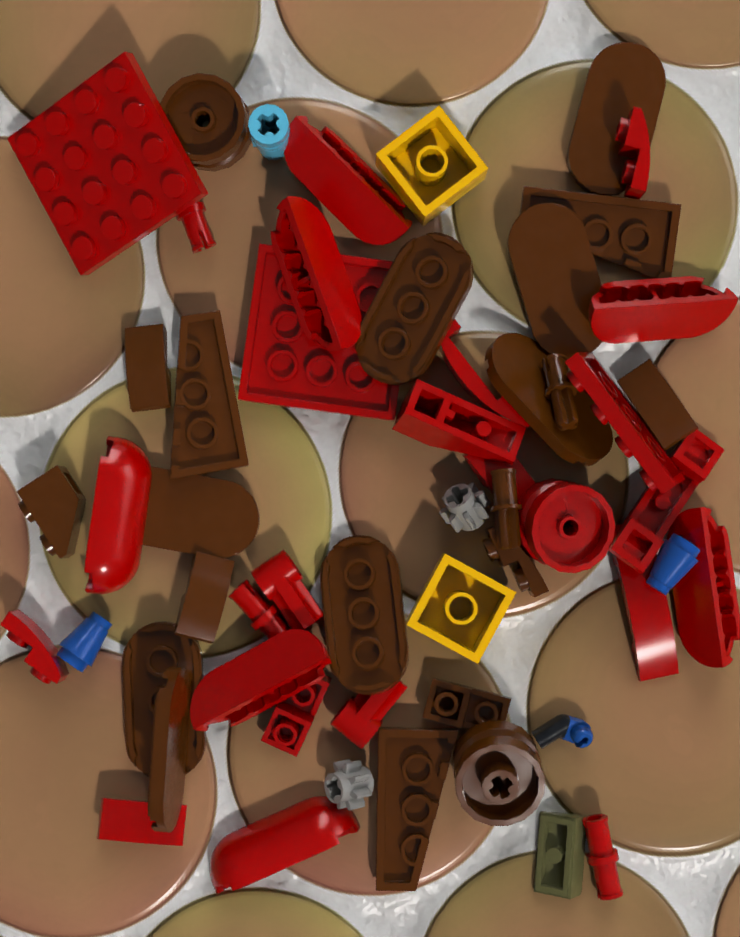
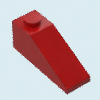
M417 379L404 397L392 430L429 446L512 465L516 459L526 427Z

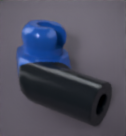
M566 714L557 715L531 732L541 749L559 738L575 743V746L579 748H585L593 741L590 725L582 719Z

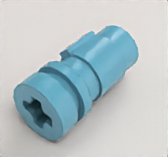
M261 105L253 110L248 122L253 147H257L262 156L268 160L281 159L284 157V150L290 136L287 115L276 105Z

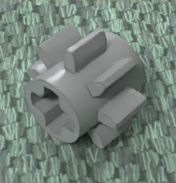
M473 482L469 485L456 484L450 487L441 498L446 507L442 508L439 514L445 523L451 524L457 533L461 529L464 531L476 530L489 517L484 508L489 506L491 502L483 490L479 491Z
M350 759L334 762L335 772L328 773L324 781L327 798L332 803H337L338 809L347 807L350 811L365 807L364 797L372 796L374 789V779L370 770L362 766L360 760L351 762Z

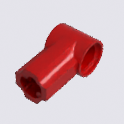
M284 549L251 571L260 589L270 601L273 600L292 629L304 630L324 616L323 611L302 582L303 576Z
M400 680L391 689L380 694H357L355 697L351 696L330 724L358 748L362 749L382 725V718L408 687Z

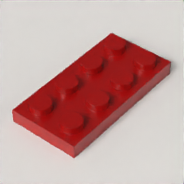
M577 352L567 359L565 363L570 369L566 373L568 379L580 393L585 390L594 401L590 407L598 420L603 425L611 424L619 435L614 440L624 455L628 458L634 456L643 468L639 471V474L645 484L652 491L658 488L663 495L685 480V477L593 353Z

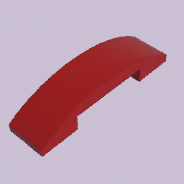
M454 319L439 348L442 358L452 375L466 393L481 407L528 428L530 425L503 396L498 400L493 396L451 341V338L459 333L461 326Z
M699 430L682 439L669 457L685 477V480L663 495L658 488L652 491L647 486L626 517L608 551L639 574L644 573L664 543L663 537L699 483L707 478L725 449Z
M622 524L615 526L614 538ZM612 554L614 565L618 569L633 639L631 647L639 681L679 674L675 637L667 595L662 594L646 583L657 554L642 574H639Z

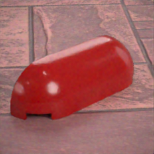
M296 116L289 125L290 136L284 150L287 165L293 175L358 239L373 245H385L403 236L411 227L412 221L405 219L401 212L406 206L401 198L331 129L325 126L322 131H319L308 124L306 116Z
M288 196L276 208L280 210L276 222V231H271L270 235L273 250L302 330L309 340L315 339L320 345L328 348V351L349 348L358 341L361 335L362 316L330 225L321 211L310 201L298 196Z
M697 276L612 281L602 284L600 291L592 296L588 309V318L594 335L606 343L619 344L692 338L706 334L721 325L730 316L739 298L728 288L723 293L713 287L704 285L703 281L705 278Z
M115 436L107 437L106 456L100 457L84 569L85 573H89L88 583L85 588L87 593L108 594L123 588L135 576L141 560L152 481L151 465L146 454L138 445L125 438Z
M706 507L691 508L677 516L667 535V540H669L671 535L675 533L701 550L696 557L699 562L672 588L678 631L685 649L697 662L708 667L723 668L733 661L730 653L734 640H740V613L729 537L725 526H718L710 515L711 509Z
M290 629L273 636L210 671L199 682L191 699L190 718L193 730L207 731L208 725L227 720L230 727L238 725L319 682L325 677L323 670L325 666L332 664L326 647L312 633L302 629Z
M315 796L233 831L217 844L211 856L209 871L215 892L219 894L228 887H231L232 891L238 890L340 844L338 838L349 833H356L360 829L359 822L353 811H349L347 807L338 809L337 803H332L327 796Z

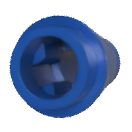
M675 533L671 535L669 540H663L664 543L650 571V576L646 580L648 585L664 595H667L669 590L699 562L696 557L701 551L694 544Z
M93 611L89 617L59 644L62 647L56 655L83 673L88 665L92 667L112 624Z

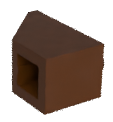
M57 465L19 489L17 493L22 499L18 505L24 516L31 523L36 521L44 533L40 536V540L50 555L54 556L57 554L60 559L75 554L86 498L67 468Z

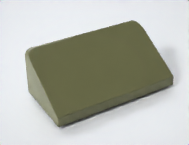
M540 812L534 892L566 899H572L581 894L586 833L582 819L587 817L586 815Z

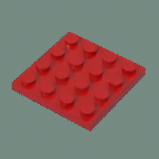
M124 51L7 138L80 275L91 274L208 195L203 182L133 53Z
M259 243L238 400L394 422L399 385L385 384L368 375L359 362L355 344L343 350L328 351V348L320 345L315 339L309 340L300 325L273 246ZM340 254L363 320L393 261Z

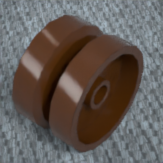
M203 73L182 77L168 88L160 102L194 168L215 172L231 167L244 157L252 142L248 127L251 113L229 82L216 75ZM208 120L210 122L206 127H202L204 121Z
M486 721L471 727L460 737L453 751V773L455 791L461 807L474 820L489 826H509L523 821L538 808L545 793V775L534 739L522 727L508 721Z

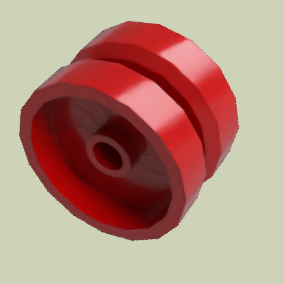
M550 478L532 485L522 494L518 501V504L522 505V510L519 511L520 548L527 556L552 569L567 573H578L591 569L606 556L613 543L616 525L612 508L602 494L588 486L576 484L568 480Z

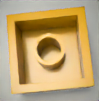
M440 105L378 151L375 159V166L422 226H425L485 180L488 171L486 164Z
M442 552L406 619V625L478 664L516 592Z

